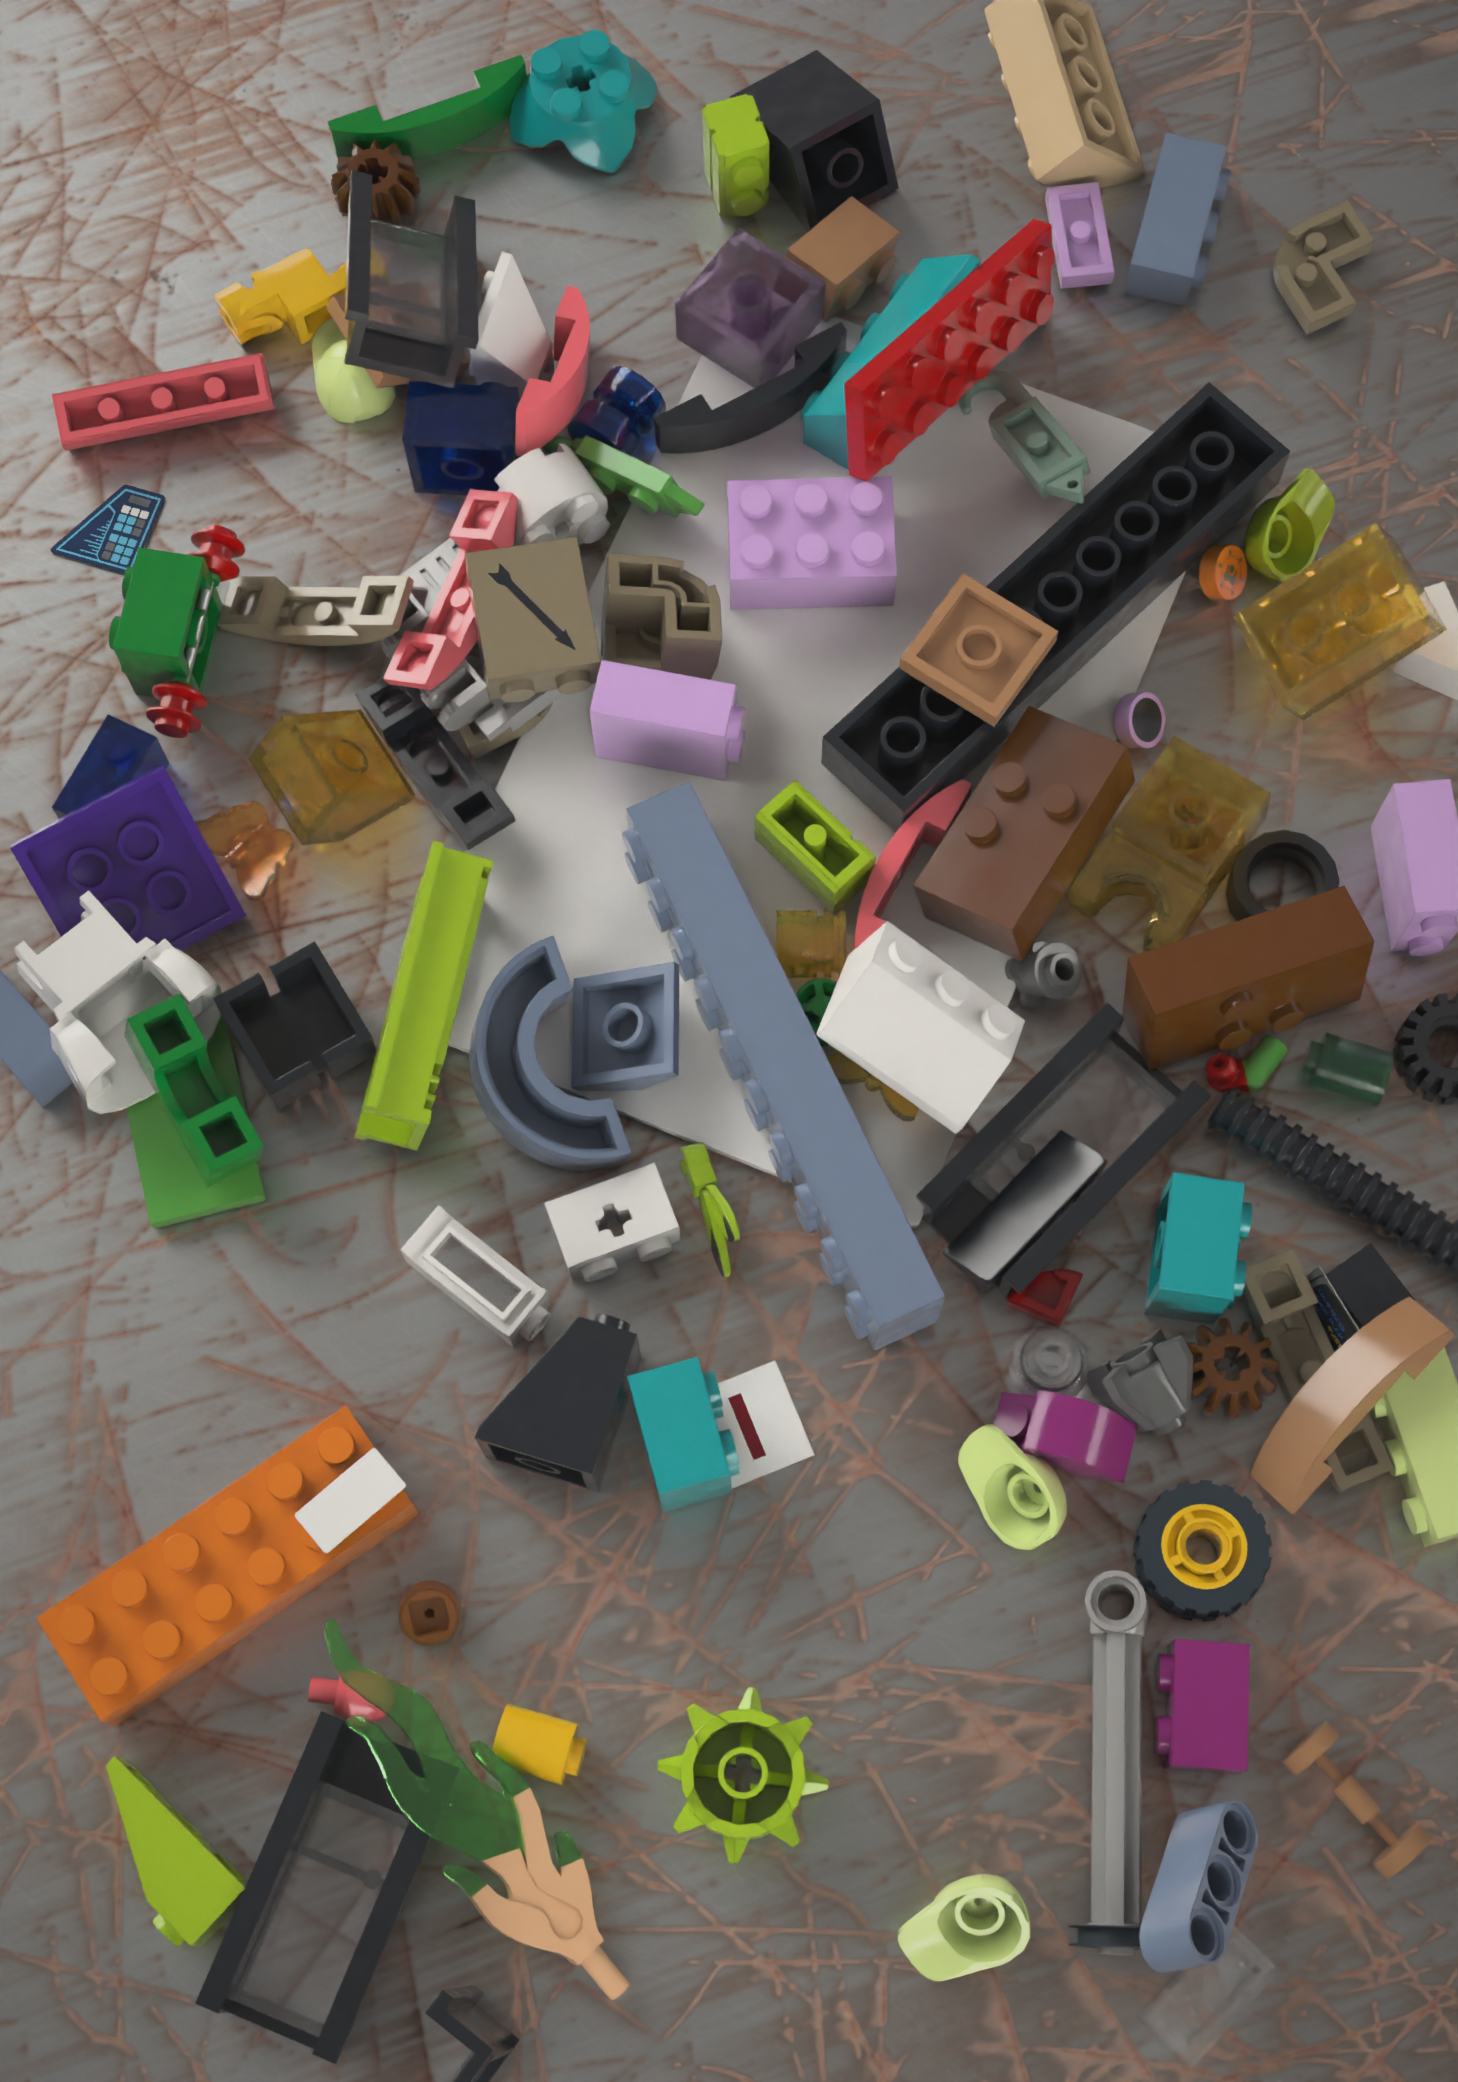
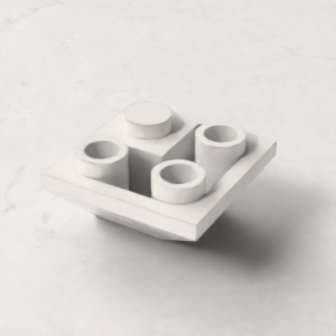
M502 252L495 272L487 271L482 283L481 302L483 304L478 315L479 341L476 349L468 348L471 354L469 375L475 377L478 399L517 409L529 378L551 382L555 369L551 341L512 254Z

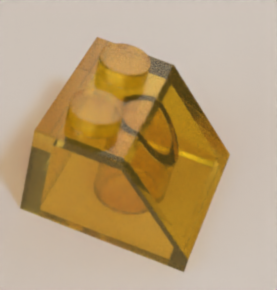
M361 709L281 715L248 757L262 780V784L272 796L288 822L290 829L302 846L343 841L409 803L415 797L412 788Z

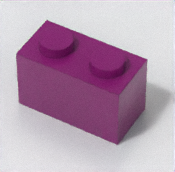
M1175 1639L1167 1645V1654H1158L1156 1662L1157 1691H1166L1165 1716H1156L1154 1751L1155 1754L1164 1755L1165 1770L1239 1775L1248 1771L1250 1644Z

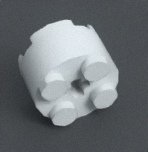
M559 444L557 452L546 456L540 447L533 449L514 460L494 479L500 487L498 492H510L518 498L517 524L513 546L577 537L578 545L580 546L582 543L589 544L599 540L610 527V522L605 517L608 511L606 496L574 451L565 444Z

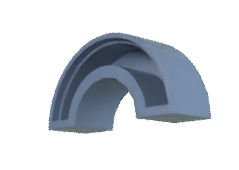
M550 936L532 944L513 957L498 973L486 992L474 1023L469 1049V1064L474 1090L483 1111L497 1131L509 1143L533 1159L554 1167L576 1171H596L621 1166L632 1152L613 1099L589 1101L567 1095L548 1080L537 1062L534 1042L537 1026L546 1015L564 1006L573 990L555 938Z

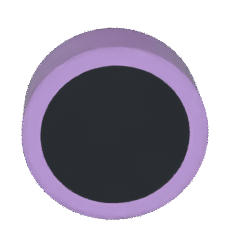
M1150 692L1124 695L1119 700L1114 712V728L1120 742L1133 749L1150 748L1161 740L1165 730L1166 719L1163 705L1158 697Z

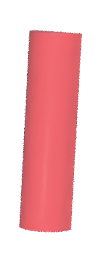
M262 353L52 394L61 444L65 451L275 409L270 378Z

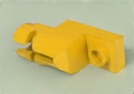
M307 248L290 255L263 271H256L251 274L253 289L243 287L240 283L236 282L216 293L214 299L220 306L218 310L223 321L239 344L243 345L257 337L281 329L282 324L286 322L302 345L313 339L319 327L325 321L332 318L327 310L332 295L346 293L347 262L341 265L336 272L328 275L315 255ZM372 251L370 260V290L390 288L385 265L376 252Z

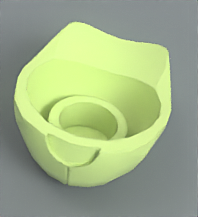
M331 318L319 327L312 343L315 389L321 405L330 417L344 423L354 424L355 421H363L376 415H382L391 407L395 399V386L377 389L365 368L345 364L347 340L334 319Z
M993 1424L983 1425L969 1435L959 1450L958 1464L990 1528L1004 1543L1016 1549L1033 1550L1053 1538L1059 1532L1067 1514L1065 1491L1053 1467L1043 1458L1024 1454L1002 1430Z
M990 1874L967 1876L945 1886L935 1897L934 1902L903 1924L898 1931V1942L907 1958L922 1975L933 1981H945L1000 1966L1024 1951L1031 1935L1029 1913L1020 1892L1006 1879Z

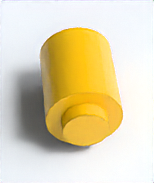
M507 1704L494 1739L490 1765L562 1785L566 1774L578 1775L584 1758L587 1739L577 1737L578 1723Z

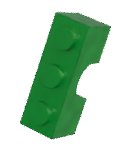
M179 993L126 1020L124 1037L206 1187L258 1162L264 1145L237 1096L235 1095L230 1098L217 1078L207 1054L208 1043L181 994Z

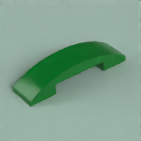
M522 54L473 71L476 89L383 121L377 105H373L327 121L337 159L338 157H352L353 144L362 150L370 149L374 138L380 144L382 150L396 143L398 149L401 150L402 156H410L411 160L445 152L479 137L511 114V106L515 95L527 77L526 65Z

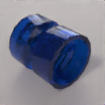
M613 366L593 391L594 400H587L568 424V434L572 440L575 438L584 439L587 435L632 456L641 445L640 436H646L655 426L654 418L666 411V402L655 386L642 375L623 366Z

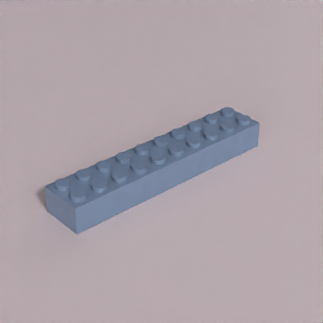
M690 781L626 808L629 829L622 832V837L628 850L624 855L630 872L637 884L646 883L647 890L652 899L648 901V906L659 931L662 933L670 929V936L675 949L671 950L674 962L680 965L679 973L685 982L694 979V985L699 996L698 999H695V1003L708 1031L715 1028L719 1030L718 1034L723 1048L719 1049L722 1061L733 1081L742 1078L744 1082L743 1086L748 1097L744 1099V1105L752 1124L757 1131L766 1128L769 1133L768 1137L772 1149L768 1151L770 1160L781 1182L784 1183L791 1179L794 1185L797 1201L793 1202L803 1229L807 1234L815 1231L818 1234L823 1253L818 1254L820 1263L830 1284L833 1287L842 1284L846 1292L848 1306L844 1307V1311L858 1340L867 1336L875 1351L938 1322L945 1295Z

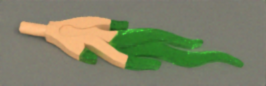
M326 1620L324 1630L330 1660L343 1682L365 1700L386 1713L400 1726L411 1741L421 1761L425 1779L416 1776L410 1771L399 1750L379 1725L358 1715L347 1718V1726L365 1738L398 1807L418 1829L433 1839L478 1860L497 1874L506 1886L508 1899L498 1895L476 1873L455 1863H447L443 1866L444 1875L465 1892L478 1912L496 1931L518 1943L554 1952L566 1958L574 1965L581 1964L610 2000L620 1996L630 1983L599 1946L604 1940L598 1931L595 1921L589 1876L584 1860L571 1836L565 1831L556 1832L553 1836L558 1866L556 1870L551 1861L541 1811L530 1786L516 1769L496 1755L482 1741H473L470 1744L472 1755L499 1782L503 1790L502 1795L482 1783L456 1753L449 1741L442 1721L430 1702L412 1689L391 1681L361 1665L348 1649L336 1620Z

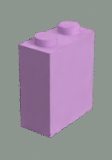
M606 660L601 661L589 711L596 757L726 781L730 762L740 763L745 741V730H742L745 707L736 706V684Z
M1451 779L1393 784L1370 826L1391 952L1409 950L1410 955L1418 957L1434 955L1443 951L1444 947L1449 945L1458 932V817Z

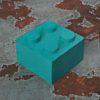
M1172 1173L1156 1206L1145 1315L1214 1325L1225 1309H1232L1235 1296L1241 1297L1246 1277V1261L1237 1260V1253L1241 1238H1248L1252 1220V1203L1243 1202L1245 1183Z
M694 1357L627 1376L662 1511H670L732 1493L731 1476L740 1474L738 1467L739 1459L730 1429L718 1431L715 1419L724 1417L722 1410L723 1402L714 1371L702 1373L699 1359Z

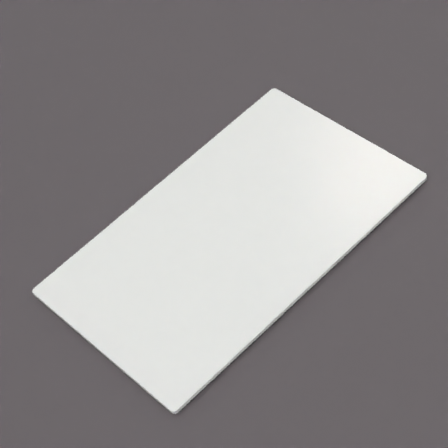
M745 284L737 285L730 294L678 405L702 394L713 410L793 369L795 345L840 322L847 329L846 351L852 353L861 341L860 334L863 326L835 316L825 322L804 305ZM1022 384L1032 397L1036 396L1087 457L1091 473L1085 475L1084 496L1155 432ZM988 389L977 393L971 399L972 411L970 414H964L958 402L953 407L948 408L928 427L924 434L916 437L896 456L892 463L884 466L873 476H892L897 570L894 606L730 610L727 481L853 477L849 475L848 469L803 443L804 420L801 419L802 410L771 430L731 446L683 454L661 453L657 448L650 465L670 474L680 488L703 502L705 506L698 516L680 513L675 518L658 509L655 514H649L631 503L608 553L657 556L685 561L684 570L701 578L707 586L716 585L721 602L722 646L719 663L711 680L736 684V706L745 707L742 730H745V741L740 763L730 762L726 781L599 758L595 756L589 712L596 683L591 684L585 691L564 694L554 701L544 719L533 729L520 736L495 788V791L513 813L516 821L472 849H466L465 851L468 854L494 860L488 877L489 881L452 1027L449 1046L469 1053L471 1034L486 992L495 977L513 957L525 948L550 936L555 938L572 988L574 978L674 962L671 950L675 949L670 936V929L661 933L652 917L648 906V901L652 899L647 890L646 883H636L626 862L624 853L628 852L624 843L622 832L629 829L626 808L690 781L795 994L807 981L816 978L831 979L838 982L846 959L854 950L857 916L865 888L838 913L833 915L755 840V816L787 785L797 780L853 834V841L859 840L876 856L875 865L883 850L894 836L895 832L821 764L823 736L899 667L901 656L963 573L986 587L1077 504V502L1053 495L1042 499L994 440L988 420L991 413L1001 403L1006 401L999 391ZM608 553L588 593L601 661L603 660V656H601L602 604ZM1186 571L1039 707L1038 710L1117 742L1118 737L1114 728L1116 706L1124 695L1137 693ZM1008 737L963 779L972 784L970 796ZM922 842L880 919L886 922L889 921L1008 1007L1017 986L1014 981L1007 978L1005 965L1013 957L925 918L913 885L937 848ZM679 973V1076L641 1091H577L571 1088L573 990L566 1004L546 1015L537 1026L534 1037L537 1062L548 1080L562 1091L589 1101L612 1098L617 1113L694 1144L703 1142L706 1149L778 1177L768 1153L772 1149L768 1137L769 1133L766 1128L757 1131L752 1124L744 1105V1099L748 1098L743 1086L744 1082L742 1078L733 1081L722 1061L719 1049L723 1048L718 1034L719 1030L715 1028L708 1031L695 1003V999H698L699 996L694 985V979L685 982ZM813 1014L810 1015V1016H812L815 1020L819 1021V1019L816 1018V1017H814ZM831 1045L821 1046L911 1228H916L921 1222L924 1205L916 1198V1195L942 1170L956 1134Z

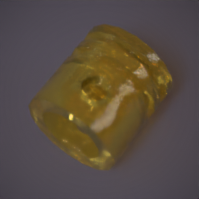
M776 910V956L787 978H817V972H823L824 978H831V972H838V978L840 977L846 962L845 910H838V916H831V910H824L823 916H817V910Z

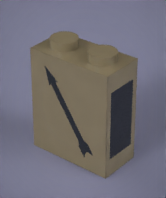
M577 537L465 553L466 576L489 700L502 698L505 702H522L532 698L537 692L557 689L558 692L563 694H574L587 690L591 684L597 682L601 660Z

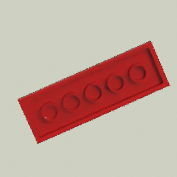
M1035 218L1032 219L844 383L850 476L868 482L884 466L892 463L896 456L916 437L924 434L928 427L948 408L956 405L959 399L979 380L984 379L1010 352H1014L1020 343L1034 330L1048 321L1054 307V297L1051 295V269L1055 259L1054 250L1052 249V224Z

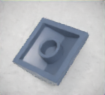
M669 962L574 978L571 1088L577 1091H641L679 1076V964Z

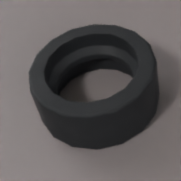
M1288 830L1263 833L1244 846L1230 870L1225 892L1230 913L1236 921L1268 911L1258 905L1251 895L1249 888L1251 873L1258 864L1265 860L1278 858L1292 861L1305 869L1314 881L1315 895L1339 887L1340 881L1335 861L1323 845L1306 834Z

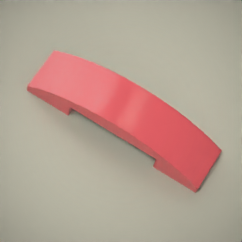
M567 286L555 314L553 360L559 361L553 378L551 382L529 378L516 409L515 455L523 456L539 447L542 448L554 439L570 422L583 399L588 378L590 319L584 298L577 287Z
M470 489L449 534V537L460 547V550L422 633L404 632L383 678L388 684L432 690L460 665L475 645L478 637L466 576L465 553L513 546L518 512V498L513 493Z
M961 779L931 797L902 824L880 855L865 887L857 916L854 949L886 923L880 917L922 842L938 848L970 798L971 783Z

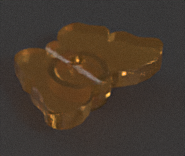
M257 801L232 806L228 814L218 812L208 819L195 821L212 854L224 857L229 867L232 869L236 868L237 881L244 895L253 901L263 899L269 885L278 876L277 868H281L286 864L291 851L294 849L295 842L290 832L285 829H273V826L269 823L266 809ZM248 843H254L253 846L246 847Z

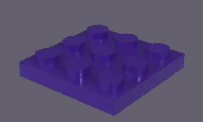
M163 764L9 845L61 937L81 922V914L86 910L80 905L79 897L87 891L92 893L136 943H139L145 937L155 942L156 945L166 939L174 948L183 950L247 916Z

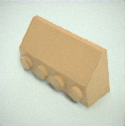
M995 0L987 6L984 12L990 28L988 34L989 41L998 54L1003 71L1001 80L1004 88L1011 96L1016 113L1015 125L1024 139L1030 158L1028 160V168L1034 179L1041 185L1050 187L1099 182V187L1103 188L1137 181L1144 177L1146 171L1092 5L1083 0Z

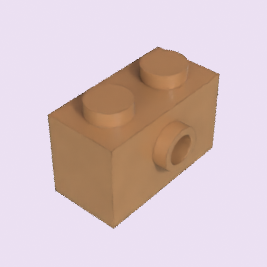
M851 196L787 249L778 287L827 322L842 308L846 310L851 309L859 301L865 288L872 282L881 283L888 277L897 261L894 250L900 231Z

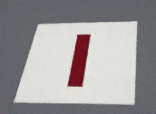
M776 1360L718 1383L723 1402L722 1410L724 1417L715 1419L718 1431L730 1429L739 1459L738 1467L740 1474L731 1476V1489L815 1455Z

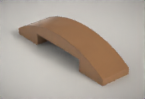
M1410 1296L1375 1317L1336 1350L1301 1388L1267 1437L1256 1458L1250 1476L1294 1515L1333 1471L1324 1462L1404 1372L1415 1380L1455 1334Z

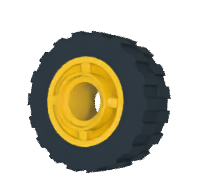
M1200 1480L1199 1483L1190 1484L1189 1481L1178 1484L1176 1489L1171 1491L1167 1489L1161 1493L1152 1505L1150 1504L1145 1511L1136 1531V1539L1133 1544V1556L1136 1557L1134 1568L1137 1577L1141 1578L1145 1585L1144 1590L1150 1598L1154 1597L1160 1603L1159 1607L1166 1612H1175L1181 1615V1619L1192 1621L1193 1618L1203 1619V1622L1215 1621L1217 1617L1222 1615L1228 1617L1236 1613L1243 1605L1246 1606L1265 1581L1264 1578L1270 1569L1272 1557H1269V1549L1272 1547L1271 1536L1266 1533L1264 1527L1266 1521L1262 1514L1256 1512L1252 1507L1253 1502L1245 1495L1242 1497L1234 1492L1235 1488L1223 1484V1486L1215 1485L1209 1480ZM1197 1537L1209 1540L1216 1548L1217 1561L1207 1565L1193 1561L1187 1553L1186 1542Z

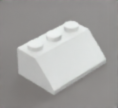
M887 921L848 955L816 1035L956 1134L965 1126L1011 1062L1025 1020Z

